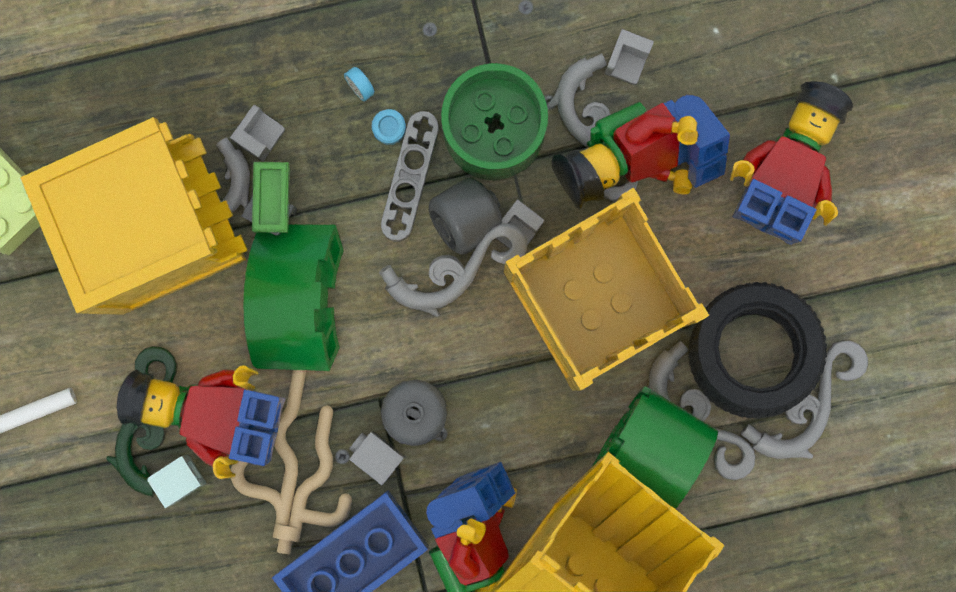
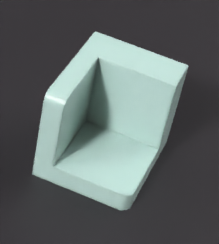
M189 455L179 457L148 478L150 486L164 508L174 505L206 484V481Z

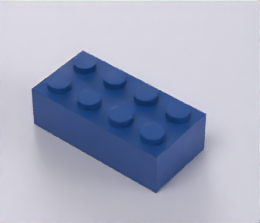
M388 490L280 570L272 579L282 592H372L426 552L429 544Z

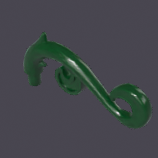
M152 346L145 348L138 354L135 360V370L138 369L141 373L149 374L148 369L151 363L161 362L166 369L165 377L162 381L173 383L177 373V362L169 350ZM131 423L122 424L116 439L115 457L107 456L106 459L115 467L128 486L136 492L154 497L156 493L148 482V478L151 475L148 473L147 467L142 465L140 470L134 462L132 440L136 431L139 428H144L146 436L137 437L136 441L143 449L154 450L164 442L165 428L149 424H143L141 427Z

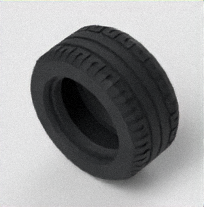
M749 282L744 285H737L735 288L731 287L715 297L705 309L709 316L695 324L690 337L689 364L695 382H697L699 389H702L703 394L709 398L711 403L714 402L715 406L720 407L723 411H728L730 414L742 418H768L790 410L802 402L815 389L826 364L827 344L825 341L827 339L816 312H813L812 307L803 298H799L800 295L794 294L790 289L786 290L783 286H776L773 283L753 282V284H750ZM755 314L771 318L781 325L790 337L794 357L791 370L781 383L773 387L760 389L745 386L731 377L723 366L719 352L721 333L727 324L738 317Z

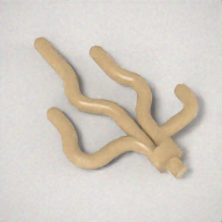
M293 370L287 405L280 416V424L274 443L277 453L285 464L281 494L270 487L249 483L244 477V470L248 463L238 461L237 464L231 466V472L236 474V477H232L231 481L241 494L251 498L266 500L274 506L276 521L273 538L279 539L277 552L282 554H291L293 541L300 542L303 523L336 527L348 518L352 505V497L344 493L339 497L337 509L333 513L306 509L309 495L329 479L333 469V455L329 446L333 409L328 405L323 406L320 410L315 435V449L320 460V466L318 471L307 478L297 488L295 493L298 477V460L294 451L287 443L286 431L297 417L307 370Z

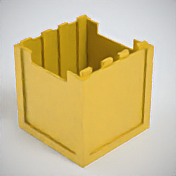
M152 117L20 177L76 313L124 315L246 261L243 253L247 252L248 249L242 235L235 236L228 220L233 217L227 200L221 202L216 190L221 189L215 172L208 173L202 156L207 154L201 138L195 139L194 135L188 134L174 140L167 123H159L158 119Z
M635 188L623 193L612 205L524 256L520 257L518 254L505 262L503 273L572 391L583 390L593 384L592 379L678 329L696 324L709 316L703 304L697 303L689 287L685 288L647 223L648 218L639 204L641 199Z
M608 452L556 500L490 592H686L697 574L706 569L709 562L720 554L725 545L714 536L710 537L686 519L685 516L661 499L654 491L630 474L619 464L620 461Z

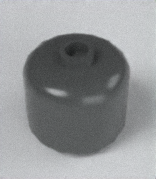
M467 178L433 197L429 202L428 211L435 229L444 243L459 255L467 254L476 249L477 245L493 227L502 224L498 198L491 190H487L482 183L474 178Z
M418 379L402 381L391 388L385 396L381 408L382 424L389 436L399 443L409 446L424 445L437 438L445 426L448 415L446 400L441 391L430 382Z

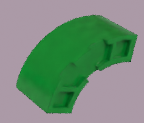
M289 224L288 233H280L279 236H275L272 233H256L246 267L243 302L247 347L252 365L255 368L330 371L340 346L336 334L334 307H328V289H335L337 271L344 252L336 225Z

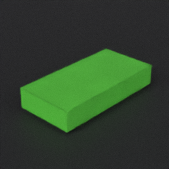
M254 162L252 232L288 233L289 162Z

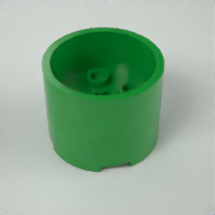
M499 63L479 65L463 73L447 91L442 105L441 121L447 150L454 162L462 170L480 179L496 181L512 177L526 170L535 161L542 148L548 124L547 103L537 83L522 70ZM494 119L500 121V128L502 130L496 129L494 134L490 133L486 122L492 124Z
M643 386L628 406L630 410L624 413L618 424L611 431L593 466L609 452L620 461L619 464L676 509L691 489L707 462L716 443L718 430L650 388Z

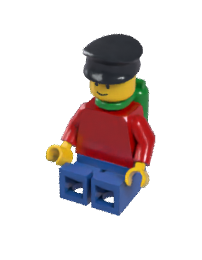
M810 81L801 84V92L795 100L797 107L789 121V128H786L783 135L777 137L775 141L767 140L747 152L743 160L734 163L730 176L731 181L738 176L745 178L744 186L746 187L732 217L744 221L766 234L775 236L789 245L802 241L812 219L815 220L821 215L824 219L823 225L827 226L838 215V209L832 203L830 170L825 166L826 157L820 154L819 151L822 145H826L831 141L838 124L845 123L847 113L853 109V103L844 91L837 86L825 82Z
M694 95L682 96L676 103L670 100L646 111L641 102H637L596 121L595 127L590 130V141L587 142L589 148L581 152L572 150L565 156L562 154L554 155L552 158V169L559 183L578 209L582 208L584 202L603 200L604 190L615 186L620 176H625L629 182H636L647 177L666 183L667 180L673 181V191L675 193L687 195L690 193L692 185L697 188L725 174L730 134L700 97ZM687 162L689 165V171L685 169L676 170L675 172L671 171V169L681 163Z
M244 365L239 366L236 370L224 369L202 377L198 385L191 384L188 387L180 385L178 387L174 383L157 380L153 374L141 373L136 369L122 383L117 396L116 408L118 419L123 425L131 423L141 427L143 424H149L162 428H167L170 425L178 426L180 429L179 434L186 437L187 446L203 462L213 467V472L218 479L236 477V474L231 472L229 465L237 464L238 461L265 466L271 462L285 398L254 391L255 386L249 384L248 380L252 375H258V371Z
M502 462L458 477L427 506L426 514L428 520L434 525L431 530L438 545L432 548L429 554L447 592H490L505 572L502 565L509 559V553L499 526L505 513L502 507H514L517 489L513 488Z

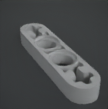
M426 111L415 113L408 122L381 221L383 234L393 242L407 239L412 232L436 144L439 125L434 115ZM423 119H427L429 127L433 128L432 132L426 131L423 138V144H429L428 149L418 144H409L410 139L417 142L419 132L417 128H414L415 123L421 124ZM412 151H418L424 156L423 166L416 170H412L405 165V157ZM410 184L415 188L416 193L413 200L405 203L397 199L396 190L400 185ZM392 204L401 209H412L410 215L403 212L401 220L402 224L406 225L405 231L399 230L397 235H393L392 229L387 226L389 221L394 222L398 213L397 210H391Z

